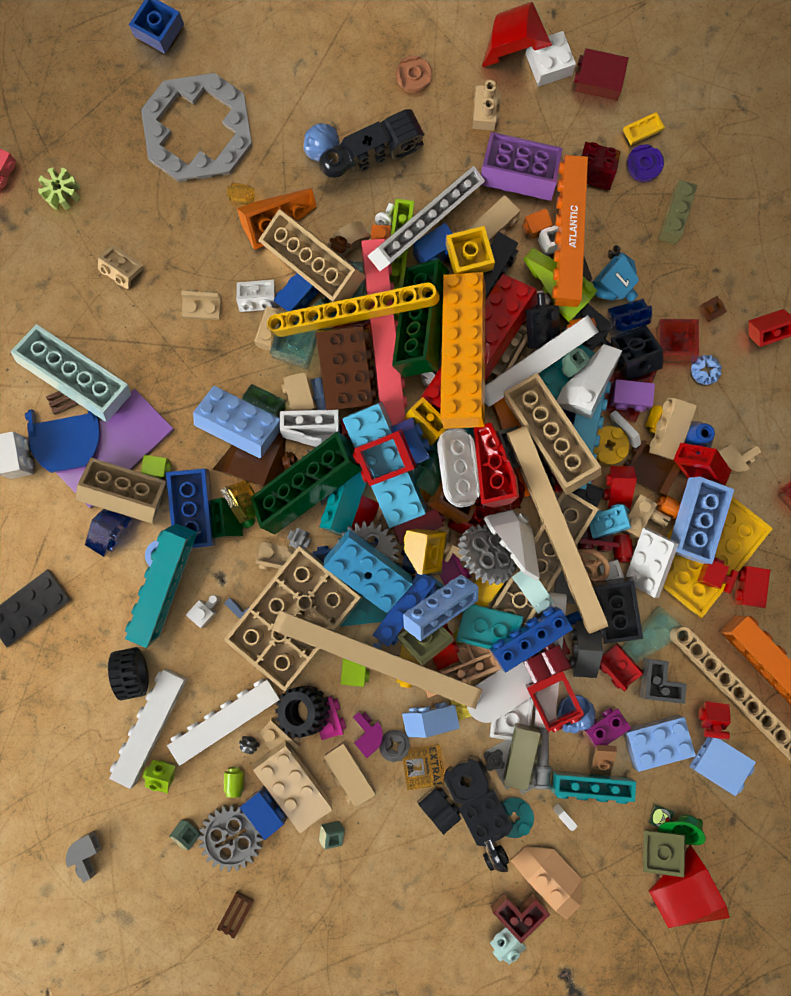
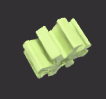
M49 168L47 171L52 179L48 180L42 175L40 176L39 182L44 188H38L39 194L56 210L59 203L65 210L70 209L71 206L66 198L69 197L78 202L80 197L75 189H80L78 182L64 168H61L59 175L54 168Z

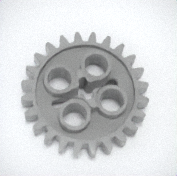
M363 521L362 526H359L356 522L355 529L348 526V529L363 537L366 542H368L367 539L370 536H375L378 539V543L372 546L390 560H399V556L395 555V553L399 552V548H394L397 545V540L391 541L394 534L387 535L388 528L381 530V523L377 527H374L373 521H371L370 526H367L366 521Z
M479 524L476 527L471 526L462 534L463 536L459 538L461 542L458 544V547L461 548L458 553L463 555L460 561L466 562L464 568L469 567V574L475 573L476 580L481 577L482 583L488 580L490 585L494 582L496 585H499L513 576L517 564L510 557L512 553L500 544L502 539L498 534L494 535L490 529H487L486 525L481 527Z
M234 804L230 806L229 810L224 805L222 812L216 808L215 815L210 813L208 815L210 820L205 819L203 821L206 827H201L199 830L204 833L198 837L199 840H203L199 848H205L201 855L208 854L209 857L206 862L213 860L212 867L214 868L219 864L220 871L225 866H227L228 872L231 871L233 866L238 871L240 864L243 868H246L247 861L252 864L254 861L252 856H258L259 852L256 849L262 848V845L258 842L262 841L263 837L258 835L259 832L240 809L241 805L237 810H235ZM231 820H237L240 827L237 829L233 828L230 823ZM244 828L247 830L237 835L234 840L230 839L219 847L215 846V844L226 840L228 836L231 837ZM213 830H220L222 838H216ZM240 838H246L249 841V845H241ZM222 848H229L231 855H224Z

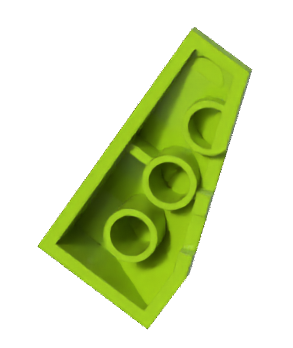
M532 248L523 260L534 277L540 279L544 287L542 289L544 292H549L552 297L553 286H556V280H553V271L557 266V262ZM583 277L582 300L579 306H559V313L569 322L592 299L598 290Z

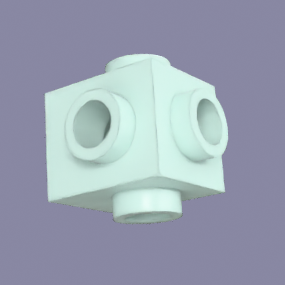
M506 927L497 933L490 942L494 948L493 954L500 962L504 960L509 965L516 961L527 948Z

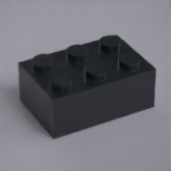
M633 576L594 582L595 594L608 624V627L601 629L603 644L643 639Z

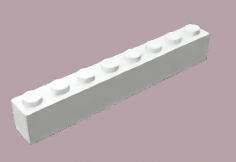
M474 166L368 255L379 271L392 263L485 182Z

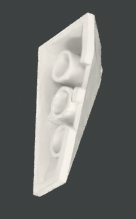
M513 510L486 516L484 520L488 528L494 535H499L502 539L500 544L512 553L510 557L520 570L537 581L540 576L533 529L528 523L530 521L529 518L523 513L518 514Z

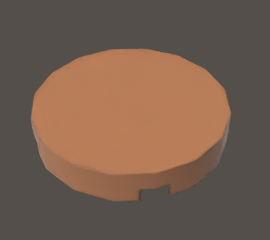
M416 55L408 56L400 61L396 69V81L404 91L419 93L430 85L432 68L427 60L421 59L420 56Z

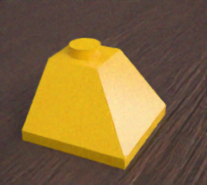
M423 529L406 530L404 551L418 574L423 575L441 571L447 532Z

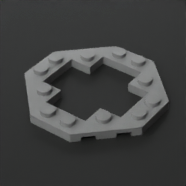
M215 73L163 81L141 109L149 161L178 182H185L187 179L210 178L213 175L219 174L229 175L253 146L244 93ZM206 91L231 108L222 123L234 132L235 135L215 161L199 151L188 165L162 147L172 132L161 124L159 120L179 95L194 105L203 92Z

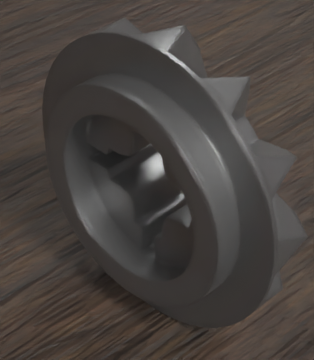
M399 730L387 732L379 746L381 755L386 760L394 763L402 761L408 755L409 748L411 747L409 738ZM393 741L397 744L401 743L398 746V752L394 749L390 750L393 747Z

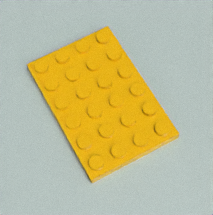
M733 496L715 553V558L723 560L724 565L729 566L726 574L728 576L731 570L738 572L741 570L773 529ZM674 526L665 537L671 538ZM675 555L663 589L699 618H703L722 594L726 584L723 583L721 589H714L698 582L697 579L703 564Z

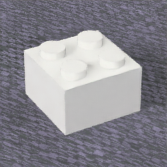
M563 31L548 36L552 46L534 51L533 47H529L526 50V56L538 87L572 76L576 63Z
M15 432L0 434V476L13 479L33 475L34 462L30 458L29 450L31 449L29 440L26 437Z

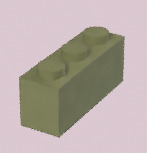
M683 180L678 181L673 189L658 240L676 245L681 239L698 185Z
M515 723L503 775L504 786L527 791L529 784L532 785L534 773H532L533 765L536 766L538 762L536 751L537 747H541L543 739L539 728Z

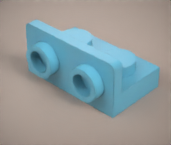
M616 504L611 506L609 510L597 511L589 524L593 539L598 540L632 528L628 516L629 508L624 504Z

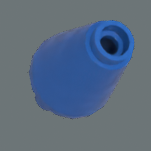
M691 421L684 443L711 448L715 430L707 423Z

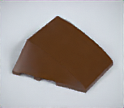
M278 433L261 459L232 445L213 470L264 487L284 472L282 456L285 455L286 438H283L282 434Z

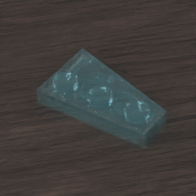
M658 606L641 625L643 639L627 641L622 648L637 663L673 642L670 638L672 628L683 626L663 608ZM683 630L678 633V638L685 635Z

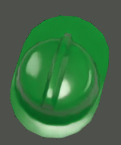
M683 814L676 821L664 822L658 828V831L686 834L685 845H702L706 841L702 819L695 818L692 815Z

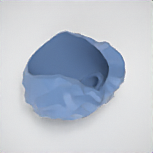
M324 123L313 125L305 134L303 149L310 159L319 161L321 154L325 150L340 144L336 129Z
M582 695L575 696L584 715L576 723L571 724L568 722L564 724L562 730L566 733H577L581 730L590 729L595 723L596 713L594 705ZM570 696L563 698L557 711L558 717L576 709Z

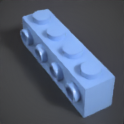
M461 574L441 589L436 590L428 598L423 599L419 604L407 610L403 614L404 629L419 641H422L477 602L478 586Z

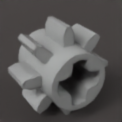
M297 527L295 532L290 530L287 537L290 540L289 545L296 549L298 546L308 548L311 541L308 538L310 533Z

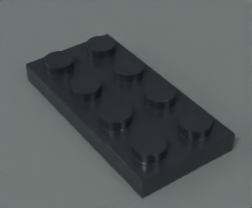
M50 570L44 571L0 604V639L6 648L12 646L72 601Z

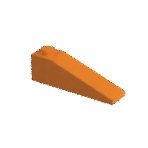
M309 188L256 201L237 208L241 225L253 249L256 250L264 246L258 240L279 209L297 221L301 220L317 206L313 189Z

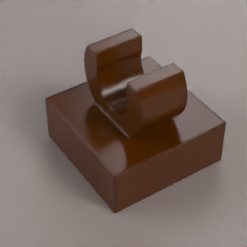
M718 296L699 306L708 322L727 312Z

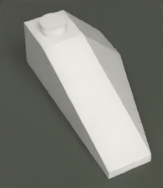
M604 344L589 359L588 363L562 388L557 399L560 407L592 419L622 354V350Z

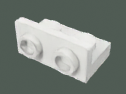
M274 280L237 282L236 300L240 312L265 310L266 306L276 309Z

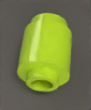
M229 767L228 771L224 772V792H226V797L229 798L241 797V793L244 791V771H241L240 767Z

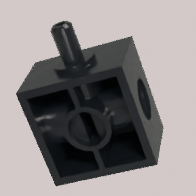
M646 325L611 338V347L622 350L617 366L627 381L663 368V349Z

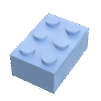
M681 715L634 726L624 733L632 766L638 772L696 756L685 717Z

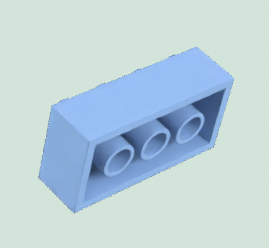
M216 386L211 388L193 412L194 426L260 459L280 432L279 417Z
M703 477L688 478L670 538L679 543L675 555L701 564H713L734 489Z

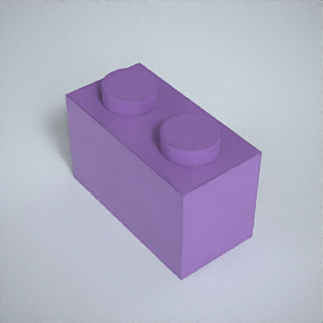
M615 380L612 383L610 406H616L617 410L634 408L636 412H646L653 407L655 384Z

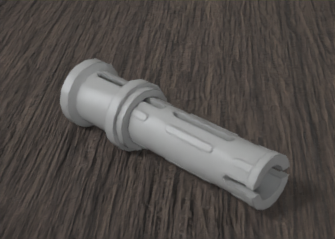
M539 727L540 735H543L541 747H537L538 762L534 768L536 772L534 788L552 789V785H550V772H552V768L549 766V732L546 728Z

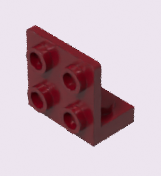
M585 142L582 156L588 157L587 184L610 190L617 173L621 152L613 147H604L595 142Z
M588 526L577 546L579 550L597 548L598 552L613 551L614 548H618L619 543H613L614 534L594 540L590 526Z

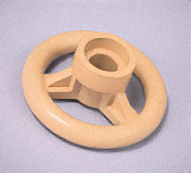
M581 549L578 551L590 581H604L608 578L610 566L604 555L594 549ZM591 554L597 557L598 559H596L595 561L588 560L587 558L583 557V555ZM603 564L604 573L598 576L596 569L599 565Z

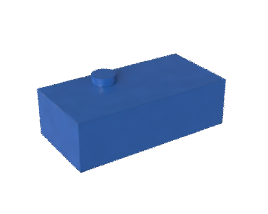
M209 469L166 472L171 526L177 523L198 532L192 548L215 546L216 541L212 537L210 500L212 498Z

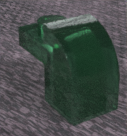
M429 450L430 459L422 461L420 467L424 470L415 486L433 496L442 482L438 453Z

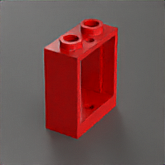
M402 429L354 448V459L357 464L360 463L363 470L361 471L362 478L365 483L368 482L369 487L411 471L417 466ZM393 439L404 466L374 478L363 451Z
M680 443L673 459L687 478L703 477L726 486L732 471L715 448Z
M563 671L535 684L533 682L526 684V688L548 732L551 730L552 732H557L563 728L564 724L568 722L573 724L582 719L581 716L584 713ZM563 681L576 709L548 721L535 693Z

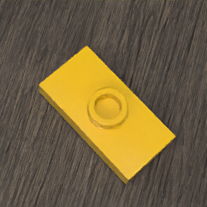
M655 112L625 126L623 132L630 145H633L663 131L665 126L658 113Z

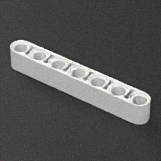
M587 315L486 384L485 404L487 407L504 397L503 392L530 376L540 373L597 334L599 331L590 317Z
M548 592L554 601L549 607L556 606L565 615L567 594ZM563 636L558 640L554 641V644L558 643L561 649L563 645ZM559 682L538 691L536 695L548 721L556 718ZM535 706L534 727L546 728Z

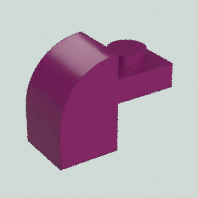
M359 710L353 718L365 732L354 741V744L368 758L379 748L383 738V729L379 720L372 725L370 723L372 721L370 716L366 712L362 714Z

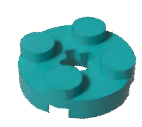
M507 797L503 800L510 816L513 812H516L519 820H516L511 832L506 837L520 838L530 832L534 823V814L530 805L522 798Z

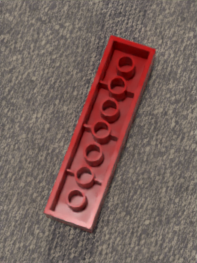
M502 274L485 300V381L526 320V310L534 308L538 302L536 288L505 274ZM442 366L421 396L440 414Z

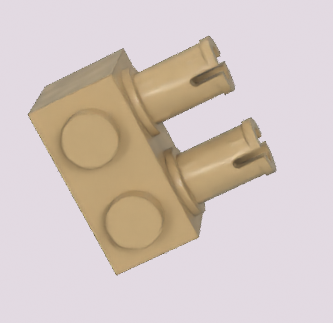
M487 80L484 86L476 85L472 129L494 131L495 124H499L500 112H497V106H500L501 94H498V87H496L493 80Z
M640 494L635 496L631 508H629L628 516L632 528L621 532L629 534L633 539L639 538L642 529L649 528L647 522L650 519L665 528L671 517L656 510L657 503Z

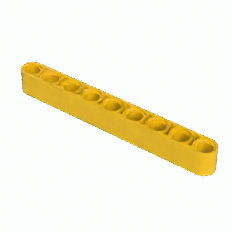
M422 283L274 314L268 318L267 326L276 336L284 337L431 307L438 303L440 296L433 284ZM427 292H433L431 297H425ZM408 296H414L411 301L406 302ZM394 299V303L387 306V302ZM375 303L374 308L368 310L369 305ZM356 307L355 312L349 314L350 309ZM334 311H337L336 316H335V317H331V314H332ZM318 315V319L312 321L313 317ZM300 319L299 323L294 325V322ZM281 323V326L276 329V325Z

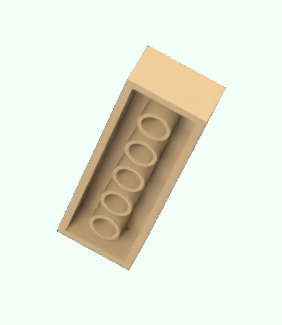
M280 209L258 240L332 302L351 299L366 277L359 269Z
M538 373L503 392L505 402L520 425L527 427L535 448L566 495L601 475V466Z

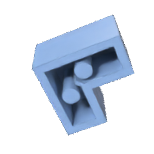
M447 702L436 703V707L431 709L430 706L409 708V712L402 713L406 736L426 738L459 729L455 705H447Z

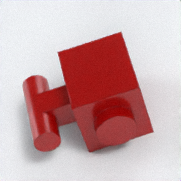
M714 557L713 564H703L697 581L714 589H721L724 583L726 585L723 592L731 594L739 572L731 570L730 575H726L729 566L724 565L723 560Z
M706 701L698 710L701 728H709L704 729V737L729 740L730 732L722 730H726L731 723L730 704Z

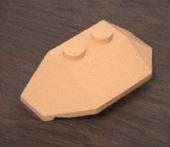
M466 643L458 645L460 650L457 653L459 661L438 670L432 658L427 668L471 685L481 682L491 674L501 670L489 649ZM425 690L428 699L440 696Z
M524 846L511 859V862L524 878L564 919L567 920L581 906L582 878L553 848Z

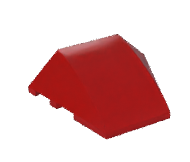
M533 2L517 6L496 15L483 59V67L498 63L501 56L533 47L534 51L552 46Z
M691 845L685 852V876L662 875L648 890L668 928L730 918L727 905L709 871Z

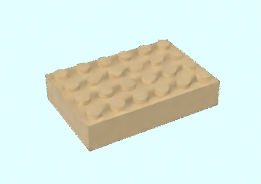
M298 546L225 637L224 641L285 692L292 687L321 649L273 631L272 627L279 610L336 632L364 596L325 569L324 563L304 546Z

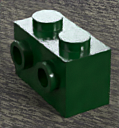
M222 497L210 500L213 538L243 536L242 517L238 516L242 509L240 508L239 504L241 503L238 498L230 499V501L229 498ZM238 506V512L235 511L234 507Z

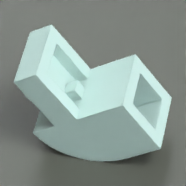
M522 571L512 577L538 614L554 603L539 579L536 581Z

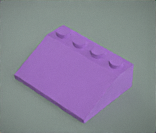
M491 132L481 171V176L485 182L481 185L551 201L557 183L558 166L563 148Z

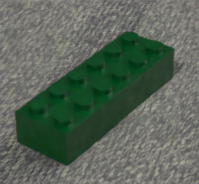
M439 259L406 267L403 287L431 283L437 289L440 297L438 303L434 306L399 313L392 366L403 377L438 371L443 326L444 275L450 274V271ZM427 292L425 297H431L433 292ZM408 296L406 302L411 301L414 296Z
M336 431L252 495L250 499L259 527L272 534H277L361 472V465L356 463L353 456L355 451L351 439Z

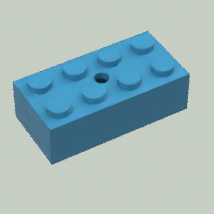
M350 529L324 558L325 569L385 613H388L413 585L411 574Z

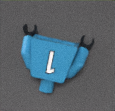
M615 245L613 250L616 253H613L611 250L608 251V257L612 260L592 281L593 286L598 290L594 296L610 301L621 300L625 297L629 302H632L638 296L637 292L633 289L639 281L635 261L625 253H620V247Z

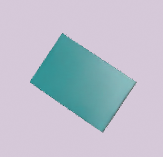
M473 604L463 611L456 641L489 649L493 647L492 644L495 641L510 636L509 633L516 628L521 629L523 616Z

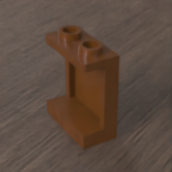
M643 439L640 446L632 448L631 452L633 455L630 460L627 459L623 466H634L637 484L659 496H666L681 469L674 460L649 453L650 446Z

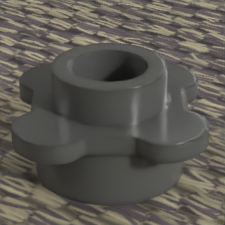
M242 736V740L239 741L240 750L247 754H253L257 751L256 747L260 746L256 739L250 736Z
M497 749L495 752L486 751L484 753V758L487 762L486 769L488 771L504 768L503 752L500 749Z

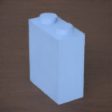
M707 737L689 767L736 796L737 793L743 790L744 782L753 773L756 762L721 739Z

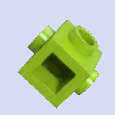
M152 760L150 767H146L143 774L145 787L152 791L168 794L175 777V766L164 761Z

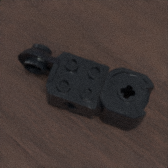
M404 109L387 117L380 123L378 121L344 137L340 145L329 148L321 154L319 167L324 175L332 178L342 176L349 169L355 173L366 171L371 165L384 162L389 157V154L392 159L398 160L418 151L424 145L422 139L425 134L411 109ZM331 159L338 160L336 163L329 162Z
M470 755L468 760L460 761L454 768L449 766L446 769L444 783L452 799L461 804L459 810L476 845L484 846L486 853L483 854V857L490 871L509 872L507 867L509 858L503 846H498L496 841L509 835L514 822L496 787L491 788V777L480 758ZM463 776H466V778L470 777L472 779L470 783H466L463 780Z

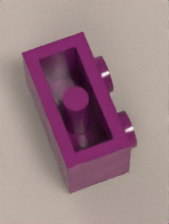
M611 706L605 708L601 712L602 715L595 719L594 725L590 729L583 730L595 748L596 745H609L632 729L618 708H611Z

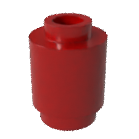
M615 535L613 543H619V547L613 549L614 559H618L619 563L630 562L634 555L630 535Z

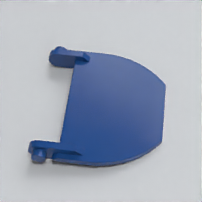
M33 409L25 413V418L29 422L27 423L30 449L37 462L47 471L54 473L86 467L90 458L94 457L99 445L100 428L98 416L89 410L88 414L41 423L36 422V415Z

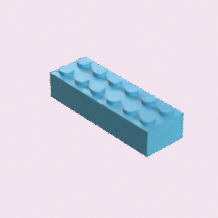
M382 401L342 419L354 448L392 432V423ZM393 439L363 451L374 478L404 466ZM412 470L371 486L389 528L425 515L428 510Z

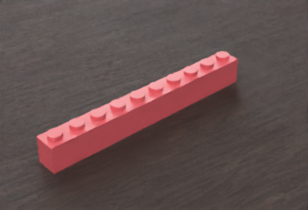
M385 239L362 240L361 242L363 269L366 275V295L394 290V284L389 279V275H392L391 264L379 271L368 257ZM392 299L389 300L387 306L392 305L394 301ZM375 303L370 304L368 310L373 309ZM394 314L369 319L378 401L383 402L393 426L405 421L404 408L407 407V397L403 396L402 389L405 388V379L392 366L398 320H394Z

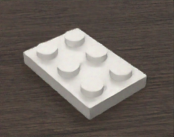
M643 528L626 577L633 576L636 588L654 598H659L679 543L649 528Z

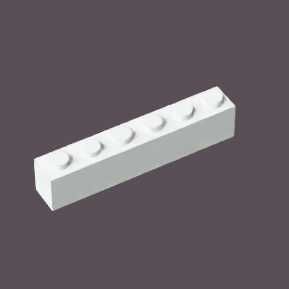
M169 669L158 672L154 680L156 685L154 689L149 690L145 698L148 701L145 707H141L137 714L139 719L136 725H132L128 732L130 737L127 743H123L119 750L121 755L118 761H115L110 768L112 774L109 779L129 789L136 785L188 678Z
M263 678L253 684L255 688L248 692L245 689L237 694L238 699L234 702L228 700L220 706L222 710L215 713L213 710L204 716V722L200 724L195 722L187 727L188 732L184 735L180 732L172 737V743L167 745L179 766L280 700V694L270 679L266 681Z

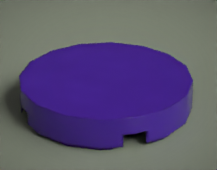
M639 145L628 155L626 161L627 171L637 181L650 182L656 179L662 172L664 157L660 150L655 149L652 145Z

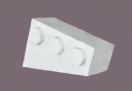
M280 411V431L282 437L317 447L336 431L340 433L339 411Z

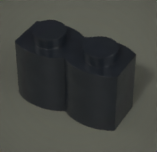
M434 786L417 803L444 835L462 819L459 815L461 812L455 803L450 804L446 798L449 796L442 788L437 789Z

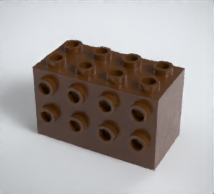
M365 324L319 329L316 332L326 410L373 405L374 400L377 399V387L372 383V380L375 378L374 366H370L373 355L372 348L368 347L367 341L370 339L369 328H365Z

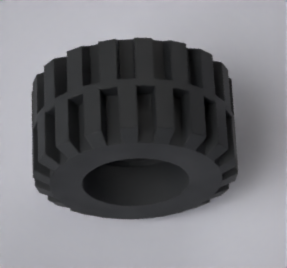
M138 647L114 651L110 654L108 660L109 682L114 695L120 701L142 697L147 693L149 683L148 670L145 658Z
M308 685L294 687L285 691L286 693L280 696L281 700H278L276 704L279 706L275 710V713H278L276 720L277 722L280 721L279 727L285 729L284 733L287 735L291 734V737L302 738L317 734V732L323 730V726L327 725L326 719L330 718L328 713L330 705L327 706L326 702H328V699L323 697L324 693L318 691V688ZM301 701L308 710L306 721H303L298 713V706Z

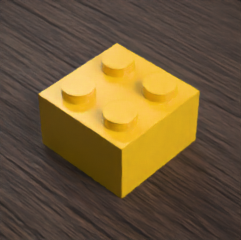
M485 226L446 235L445 244L454 274L484 273L493 270L495 261Z

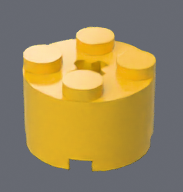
M606 426L598 430L597 435H600L599 447L594 448V454H597L596 460L601 467L614 466L628 455V437L619 427ZM604 445H610L611 449L609 450V448H605Z

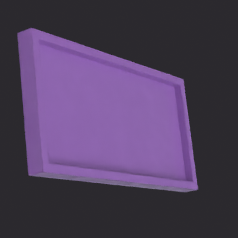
M133 389L131 396L108 422L102 419L99 421L100 440L93 458L133 470L143 460V455H149L174 431V428L136 389ZM86 467L56 473L76 493L77 484ZM85 503L91 509L94 507V505Z

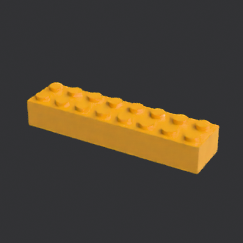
M483 272L444 275L440 414L444 429L485 427L486 284Z

